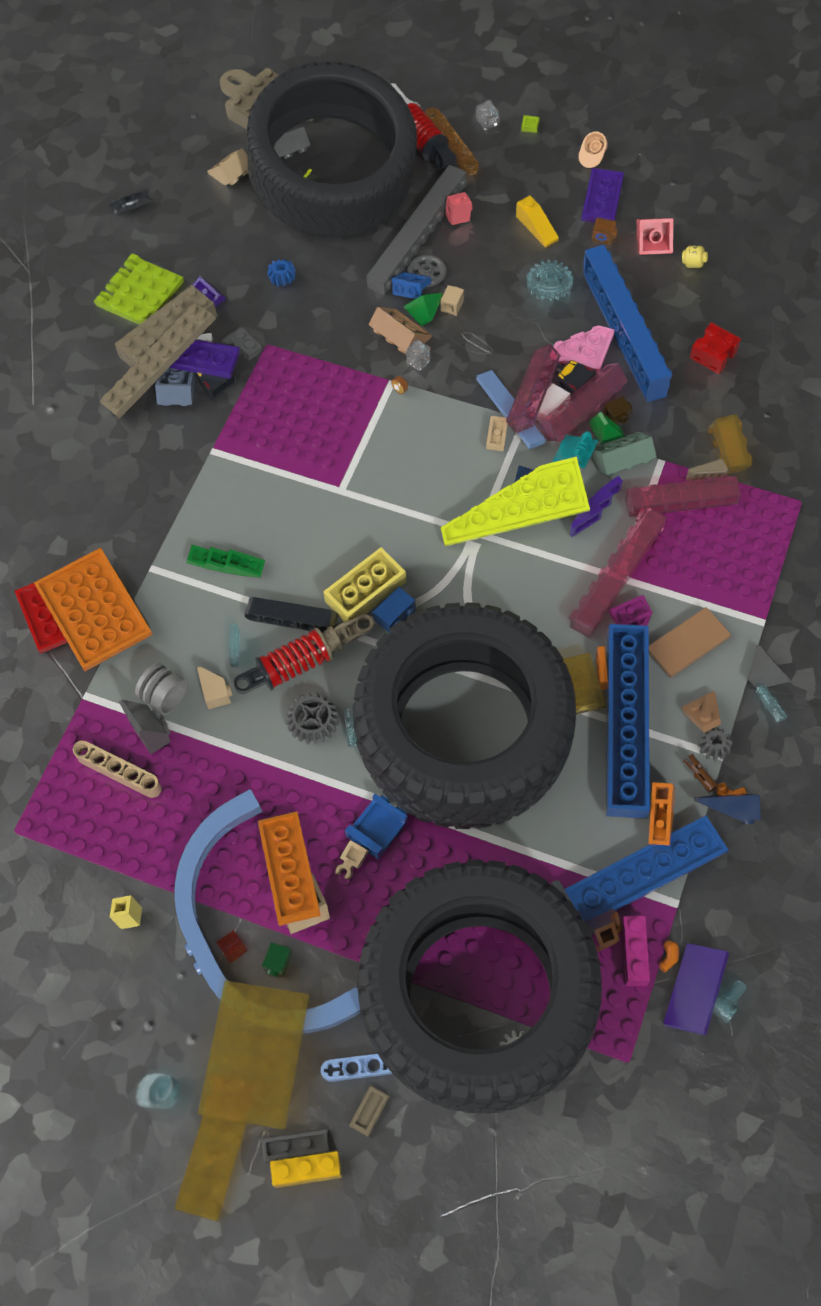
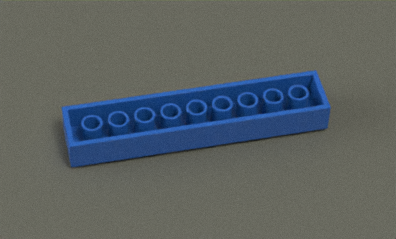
M605 245L585 250L583 275L609 327L615 330L614 337L646 402L667 397L672 372L670 368H667L664 356L659 353L657 342L653 341L651 331L646 327L643 315L639 314L637 303L633 302L631 292L626 288L624 278L618 272L617 264L613 263L610 251H607Z
M609 624L607 633L606 816L647 819L650 811L649 626Z

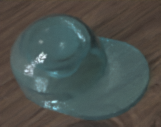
M149 1074L142 1079L137 1088V1103L144 1108H171L179 1098L180 1085L170 1075Z

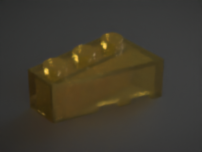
M737 414L716 418L707 428L708 433H712L714 436V447L719 448V459H723L728 468L727 475L745 471L752 463L751 454L748 453L746 447L747 439L743 436L741 430L742 422L738 419Z

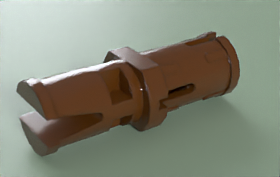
M694 754L688 756L691 762L688 759H684L683 762L708 793L714 791L719 786L709 775L708 770L696 759Z

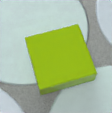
M524 115L521 131L537 133L539 117Z

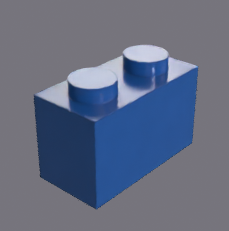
M398 587L373 611V619L391 634L390 628L415 613L416 601Z

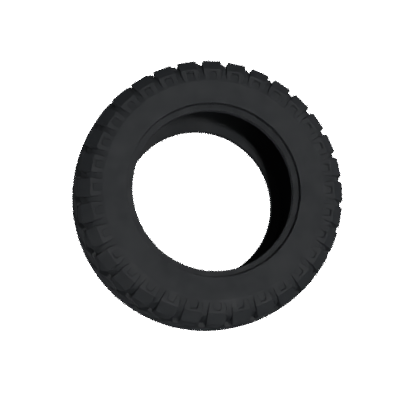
M460 602L447 603L445 608H440L439 605L426 608L425 613L422 614L418 611L408 616L407 622L400 621L390 628L391 634L385 633L376 642L378 648H372L365 659L367 665H363L357 680L361 683L356 684L354 700L357 702L353 704V719L355 720L353 725L359 753L363 756L362 760L367 771L371 774L370 777L378 788L383 789L382 793L392 803H398L397 807L404 810L407 814H415L416 819L426 823L434 822L435 826L445 828L454 826L455 829H470V827L479 829L491 827L494 823L497 825L511 820L513 816H519L529 810L532 805H535L544 797L556 782L566 764L576 728V699L571 675L566 663L563 662L562 655L556 646H552V641L543 632H537V627L528 620L524 619L521 621L520 616L508 610L503 613L500 607L488 604L485 607H481L480 603L466 602L465 606H460ZM452 672H476L495 678L506 685L521 702L528 720L519 738L501 753L475 762L449 761L423 750L411 739L401 722L402 714L413 694L425 683L438 676Z
M467 860L466 863L457 861L445 864L444 868L439 869L436 867L424 872V877H415L405 884L406 889L398 890L388 900L390 904L385 907L383 906L375 918L376 922L370 927L360 957L358 970L359 1005L364 1026L376 1053L389 1071L408 1089L423 1099L450 1110L462 1111L464 1113L489 1114L513 1110L536 1101L557 1087L576 1067L590 1044L598 1022L602 998L601 968L595 943L585 921L571 901H568L566 896L554 885L551 886L547 880L539 875L531 874L527 869L513 864L508 866L505 862L493 860L489 862ZM491 927L506 931L527 944L537 955L545 969L550 986V998L546 1009L537 1023L526 1034L507 1045L477 1050L450 1044L433 1034L421 1022L411 1005L410 992L413 975L425 952L445 935L463 928Z

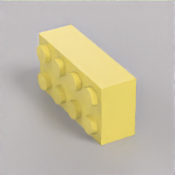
M381 547L323 591L325 603L332 610L336 611L344 622L350 621L360 615L367 614L398 587L407 583L406 571Z

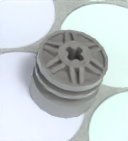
M155 663L138 680L135 694L145 703L151 704V707L156 711L166 715L180 704L186 694L188 684L187 681L177 674H172V671L163 664Z

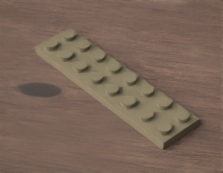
M196 303L190 306L176 320L175 324L152 345L149 351L140 357L139 363L130 368L99 402L120 419L216 319L214 315Z

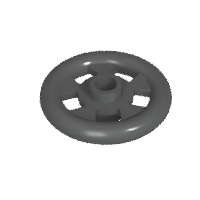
M420 255L414 258L407 267V273L414 274L413 271L418 270L419 274L417 275L431 277V284L427 287L438 285L444 280L447 273L445 263L434 255ZM435 272L439 273L437 277L433 276Z

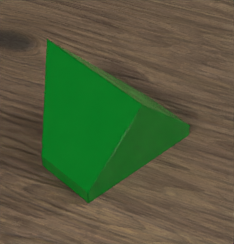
M443 294L422 295L403 307L423 326L432 321Z
M599 412L588 421L601 445L626 436L621 427L602 412Z

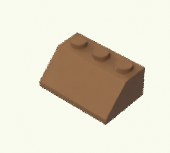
M377 307L368 324L374 328L373 331L386 337L385 340L387 342L398 346V350L405 354L407 352H416L432 337V334L396 308Z

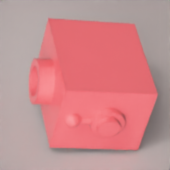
M463 192L447 196L445 215L451 225L470 221L472 202L467 194Z

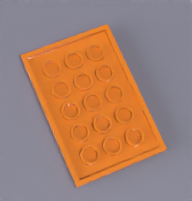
M101 548L34 582L84 672L153 635Z

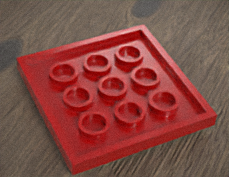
M34 583L14 591L40 654L68 643Z

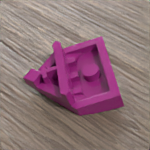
M644 595L608 611L614 623L620 625L648 626L653 613Z

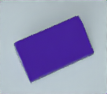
M201 276L193 284L195 288L215 304V307L226 299L221 292Z

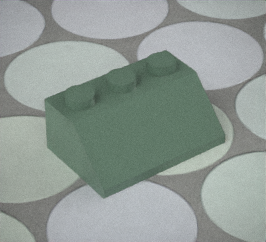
M640 432L596 446L591 455L599 471L607 476L616 475L618 471L623 469H633L634 465L650 463L651 459L657 458L652 437Z

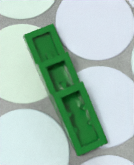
M192 544L186 563L222 573L260 578L265 560L231 549L229 552L210 547L209 550Z

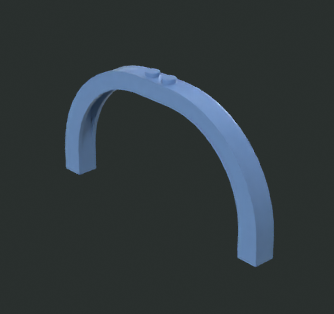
M250 789L221 805L211 813L194 832L182 854L175 881V906L179 925L188 943L184 946L189 956L193 955L196 960L194 967L199 975L203 974L217 997L244 1020L261 1028L280 1033L301 1034L323 1031L335 1027L361 1013L356 987L328 1003L306 1010L283 1011L256 1004L240 994L226 979L198 921L195 904L196 885L199 872L208 853L232 828L262 812Z

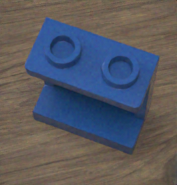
M374 794L372 802L354 825H349L346 828L345 834L348 839L368 850L369 854L379 860L408 823L407 813L401 808L391 805L389 799L385 796Z

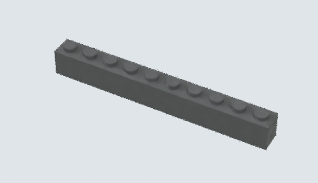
M452 165L446 168L366 276L368 288L384 295L392 288V278L402 273L405 266L409 265L411 258L417 254L421 244L426 242L427 236L430 232L434 231L438 221L442 220L443 214L446 212L447 196L459 194L462 188L466 187V171Z

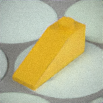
M531 196L517 202L516 217L544 247L559 240L541 206Z

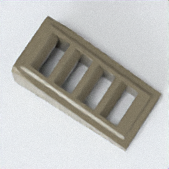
M718 459L690 468L686 480L687 482L722 480L726 478L728 468L723 459Z

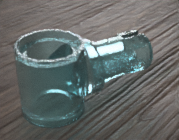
M736 980L727 994L719 995L713 1014L727 1024L738 1010V1000L747 989V986L741 981Z

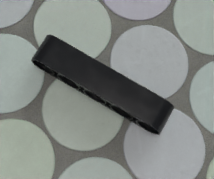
M250 597L244 617L254 622L313 631L315 628H318L321 632H324L330 626L333 629L336 627L339 614L334 610Z

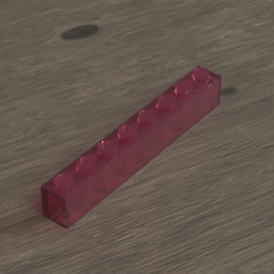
M648 507L643 513H639L635 526L631 525L627 531L626 539H622L617 546L618 551L611 554L607 567H602L598 574V580L591 583L588 589L590 592L587 596H582L579 608L577 610L574 609L570 614V628L588 638L591 637L665 527L667 517Z

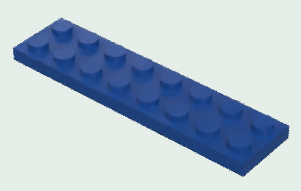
M705 815L671 833L670 846L650 844L564 890L582 919L587 921L612 909L618 911L727 853L728 848Z

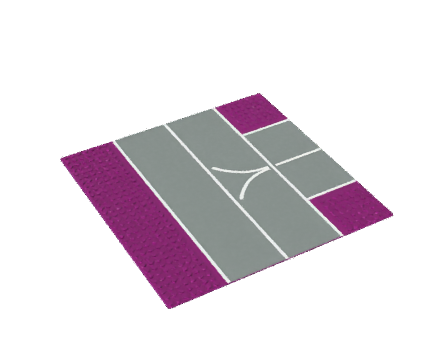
M266 345L133 600L153 635L99 665L14 832L19 836L175 894V881L179 862L194 832L221 805L251 789L262 812L232 828L210 850L199 872L195 902L358 963L360 962L362 949L366 943L365 939L370 927L376 922L375 918L383 906L385 907L390 904L388 900L398 890L406 889L405 884L417 876L418 878L424 877V872L433 868H444L445 864L457 861L466 863L467 860H483V862L493 860L505 862L508 866L513 864L527 869L529 873H535L547 880L548 884L559 880L562 887L566 889L650 845L648 843L652 782L672 783L676 787L671 833L706 815L708 807L695 802L694 797L712 796L713 791L707 792L699 780L693 776L694 774L683 760L688 759L691 762L688 756L694 754L700 764L708 770L709 775L715 782L717 781L723 760L718 757L717 761L714 762L712 756L706 759V753L700 754L701 747H698L697 743L700 740L699 735L704 732L683 714L682 706L715 691L721 724L716 726L717 731L724 728L723 734L731 735L756 647L761 638L802 503L797 499L728 479L687 482L686 477L690 468L657 458L651 459L650 463L634 465L633 469H623L618 471L616 475L607 476L599 471L591 456L586 468H580L588 501L604 485L617 476L623 480L621 491L613 495L611 505L603 509L601 519L574 537L570 536V529L578 514L445 547L441 531L442 526L458 516H462L474 506L483 503L487 498L508 485L515 483L519 465L535 470L541 465L552 463L565 435L581 436L533 422L545 438V444L529 450L508 422L504 451L487 450L486 443L490 417H504L500 412L412 386H408V390L405 393L399 394L392 387L391 380L276 346ZM191 545L209 550L210 547L226 552H229L231 549L263 559L265 564L261 577L222 573L187 564L186 561ZM382 547L406 571L407 583L400 588L415 599V613L420 611L423 614L426 608L437 605L440 608H445L447 603L460 602V606H465L466 602L480 603L481 607H485L488 604L500 607L503 613L508 610L519 615L521 621L526 619L537 627V632H543L552 641V646H556L562 655L563 662L566 663L571 675L576 699V728L570 754L558 779L545 796L535 805H532L529 810L519 816H513L509 821L498 825L494 823L491 827L479 829L476 827L455 829L454 826H449V828L435 826L434 822L426 823L416 819L415 814H406L408 823L381 858L378 860L368 853L359 869L353 867V875L347 880L345 878L347 874L346 869L342 870L340 875L336 873V868L344 863L340 857L350 841L346 837L345 830L349 825H354L372 802L374 794L385 796L382 793L383 789L377 787L363 763V756L359 753L353 725L355 721L353 719V704L357 702L354 700L356 684L361 683L357 680L363 665H367L365 659L371 649L378 648L376 642L385 633L390 635L373 619V611L380 604L367 613L373 619L371 631L356 641L342 646V651L334 652L332 654L333 661L326 662L324 660L322 665H318L315 662L316 667L311 669L309 666L308 672H304L303 668H301L303 671L302 675H298L295 671L296 677L294 679L288 675L289 681L285 682L283 680V684L276 686L272 691L265 684L247 694H239L234 688V680L236 676L257 666L255 657L267 656V653L270 651L274 653V649H280L282 645L287 646V643L293 642L297 638L300 639L303 635L307 636L311 632L246 619L244 614L250 597L332 610L325 603L323 591ZM644 595L653 612L648 623L649 645H651L707 607L731 634L728 640L672 678H669L649 654L650 811L647 819L607 817V689H598L596 651L598 647L605 646L607 664V633L609 624H615L608 611ZM339 616L337 619L336 627L344 623V621ZM366 621L359 622L361 628L367 629L369 627ZM155 663H161L170 669L172 674H177L187 681L188 687L184 698L172 712L163 715L156 711L161 718L158 720L161 725L165 723L170 731L168 736L171 742L150 754L131 726L119 701L123 699L146 704L152 711L154 708L151 707V704L145 703L136 696L135 688L142 674ZM198 667H202L224 678L226 685L230 684L233 696H229L231 704L208 709L197 670ZM462 671L438 676L420 687L408 701L402 714L401 722L411 739L428 753L454 762H475L491 758L506 750L519 738L528 720L519 699L502 682L481 673ZM240 680L237 683L241 689L249 685L246 680ZM309 692L312 694V697L316 693H319L320 698L323 695L327 696V700L331 699L333 705L337 706L336 712L339 713V718H337L339 725L335 726L336 732H331V738L325 736L324 742L318 739L317 744H314L313 740L306 744L305 739L300 742L298 737L294 738L292 732L288 730L289 725L286 723L288 718L286 713L290 711L289 706L295 705V699L300 701L301 694L305 698L308 697ZM302 712L297 719L298 725L302 722L301 720L304 718ZM327 712L321 719L323 725L326 723L328 719ZM79 741H87L155 775L162 787L161 793L154 798L147 797L81 764L73 753L74 745ZM88 750L82 751L80 755L86 754ZM105 758L99 759L97 763L103 762ZM116 767L113 772L119 771L121 767ZM133 775L130 780H135L138 775ZM155 783L149 784L147 789L153 788ZM390 801L391 805L397 807L398 803ZM298 812L310 870L327 903L330 919L291 934L287 924L281 926L278 924L258 820ZM688 873L617 911L621 923L624 916H645L650 981L647 986H625L622 931L618 933L620 941L599 952L597 951L602 976L601 1008L595 1032L587 1049L625 1063L631 1060L659 969L658 964L661 962L665 950L663 946L668 940ZM491 927L463 928L445 935L425 952L416 967L412 979L414 984L531 1028L544 1013L550 998L548 977L541 961L533 950L516 936Z

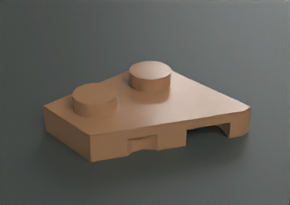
M715 691L682 706L683 714L704 733L721 724Z

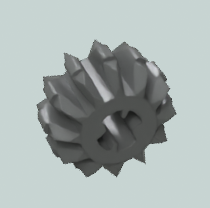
M716 727L712 728V731L708 730L705 733H701L699 735L700 740L697 743V746L701 747L700 754L706 753V759L712 756L714 762L717 761L718 757L723 760L726 754L731 752L730 747L733 742L729 740L730 734H723L724 728L717 731Z

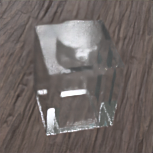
M488 100L476 106V119L487 130L499 124V111Z
M418 339L406 349L407 364L419 371L431 360L430 347Z

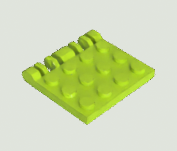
M131 254L127 261L124 262L125 268L121 267L118 271L119 273H116L109 281L110 284L106 285L105 288L108 292L101 291L100 295L94 300V303L100 308L140 325L169 302L184 282V279L180 275L142 260L138 255Z

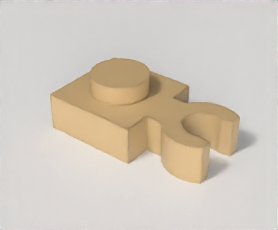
M350 840L340 857L344 863L336 868V873L340 875L341 871L346 869L347 874L345 878L349 880L353 875V867L359 869L369 851Z

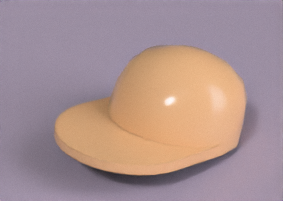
M589 133L582 143L579 161L586 168L596 167L602 161L608 146L607 139L602 133Z

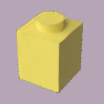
M131 895L112 899L110 918L120 929L140 926L142 907Z

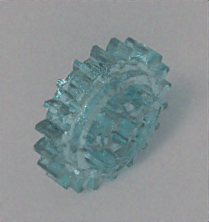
M549 259L547 263L541 261V265L535 263V268L531 267L530 272L527 273L526 284L528 285V290H532V295L537 293V299L542 296L543 301L546 298H549L550 301L553 298L559 300V296L565 297V293H570V289L573 286L572 271H568V266L563 267V262L557 264V260L553 263Z

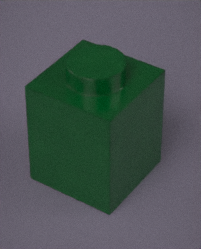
M271 942L262 964L263 970L266 971L265 974L273 978L278 976L284 978L293 954L291 949Z

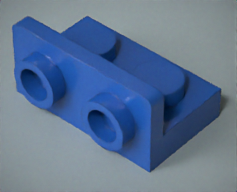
M402 272L392 278L393 294L417 299L422 296V290L431 284V277Z

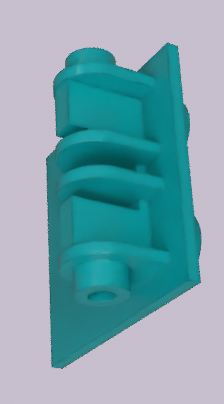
M588 431L583 433L581 437L565 435L552 463L577 457L579 468L585 469L598 440L592 439V434Z

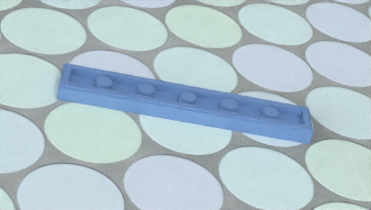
M490 370L477 375L476 380L503 416L508 418V422L529 450L545 444L543 435L495 373Z

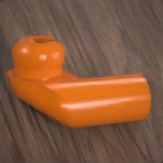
M725 783L718 784L719 786L716 789L718 796L747 794L744 787L731 790Z
M667 940L664 943L663 947L667 957L658 964L664 973L679 960V946L671 940Z

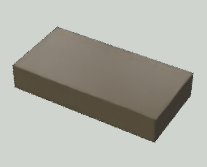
M370 1085L349 1127L369 1137L390 1096Z

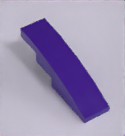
M619 476L604 485L588 501L590 511L577 515L571 525V537H574L601 519L603 509L610 506L613 495L621 491L623 480Z

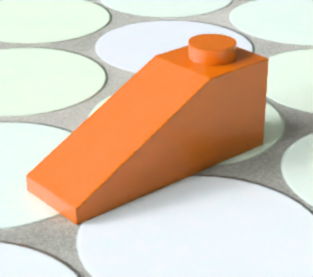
M652 782L648 844L670 846L676 787L672 783Z

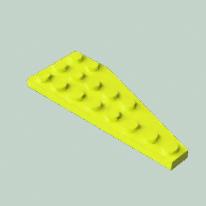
M577 457L537 467L533 472L524 475L512 485H508L487 498L483 503L474 506L470 511L442 526L441 531L445 547L590 511Z

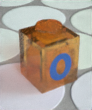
M597 217L593 228L592 241L611 245L612 240L616 239L618 229H616L617 221Z

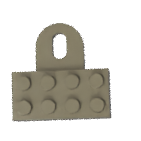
M269 68L264 69L256 77L239 69L225 72L220 78V87L224 94L231 97L225 102L227 118L247 129L252 105L266 85L278 77L279 74ZM235 80L239 82L240 85H234L229 81Z

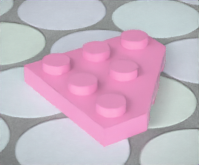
M598 325L588 332L575 334L566 341L562 342L560 340L554 344L550 360L565 365L570 360H574L597 370L596 373H600L615 330Z

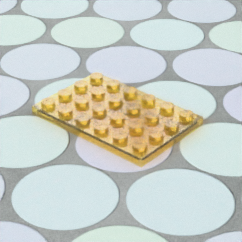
M224 981L198 1115L286 1130L309 1004V994Z

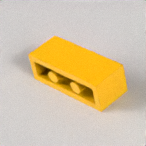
M338 1151L270 1162L272 1186L275 1188L342 1178L340 1154Z

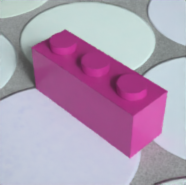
M624 916L621 925L623 928L625 986H647L650 981L646 918L645 916Z

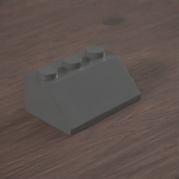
M304 126L283 134L276 142L274 149L279 157L283 156L286 159L293 156L292 152L298 151V153L307 151L306 147L311 145Z

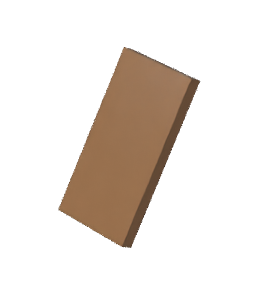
M705 607L649 645V654L669 678H672L728 640L731 634Z

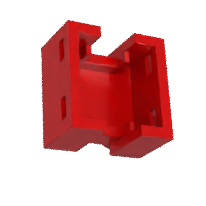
M710 323L705 329L704 337L698 338L693 344L690 359L720 374L726 366L728 355L732 359L738 352L741 338Z

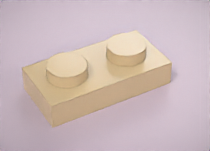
M490 417L486 443L487 450L504 451L508 418Z

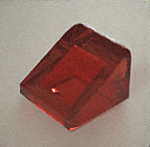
M234 930L216 942L230 963L247 952V949Z

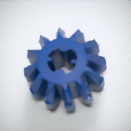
M278 258L277 262L272 261V265H268V278L277 287L280 285L285 287L286 284L291 285V282L295 280V267L291 261L287 262L286 258L284 260Z

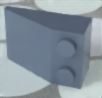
M168 368L157 379L155 384L157 404L164 406L192 405L196 373Z

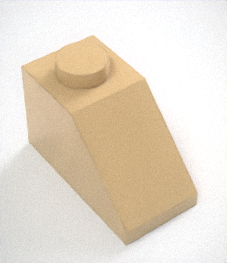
M198 667L197 670L208 709L231 704L229 696H233L230 684L226 685L224 678L202 667Z

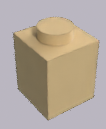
M448 285L441 298V311L457 316L464 301V290Z

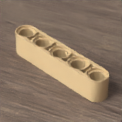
M79 741L74 745L73 753L81 764L147 797L154 798L161 793L162 787L155 775L87 741ZM88 750L86 754L80 755L82 751ZM105 758L103 762L97 763L99 759ZM116 767H121L119 771L113 772ZM133 775H138L135 780H130ZM155 783L153 788L147 789L149 784Z

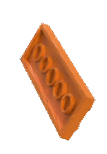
M298 812L258 820L279 926L321 916Z

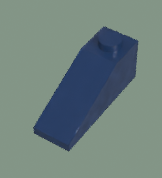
M758 794L694 797L695 802L740 820L742 824H754V820H761L760 796Z

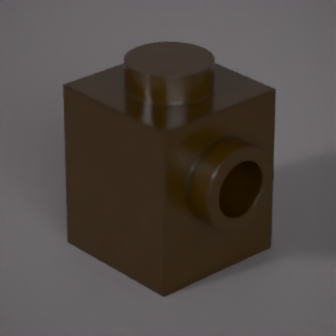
M623 396L604 404L603 414L617 425L624 424L630 420L632 405Z

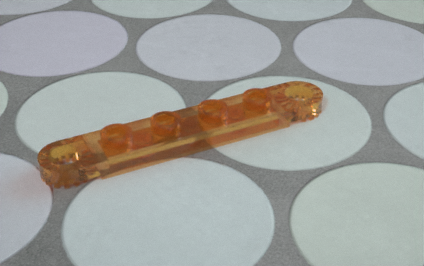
M436 107L427 109L425 114L442 134L448 138V147L455 153L457 163L461 169L466 171L468 175L476 174L479 170L478 161L445 116ZM472 165L474 166V168L472 167V169H469L467 166Z

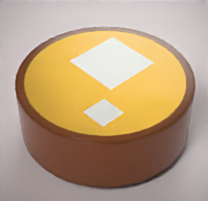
M396 376L391 381L392 387L397 393L403 394L408 390V384L401 376Z

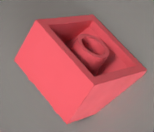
M673 218L637 219L639 255L673 253Z

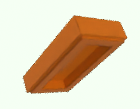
M600 646L596 651L598 689L606 690L608 684L605 646Z

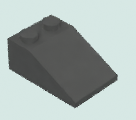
M123 699L119 701L131 726L150 754L171 742L168 736L170 731L165 723L163 725L159 723L158 720L161 718L155 709L151 711L148 705Z

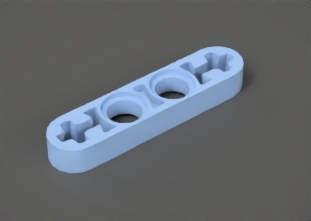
M378 1054L332 1059L325 1061L321 1066V1075L329 1082L389 1075L392 1073L388 1068L383 1070L384 1064ZM376 1059L380 1062V1067L377 1071L368 1069L370 1060ZM350 1062H355L359 1066L355 1074H349L346 1071V1066ZM343 1063L342 1070L344 1075L340 1076V1071L333 1072L331 1077L328 1073H325L329 1065H332L334 1069H339V1064Z

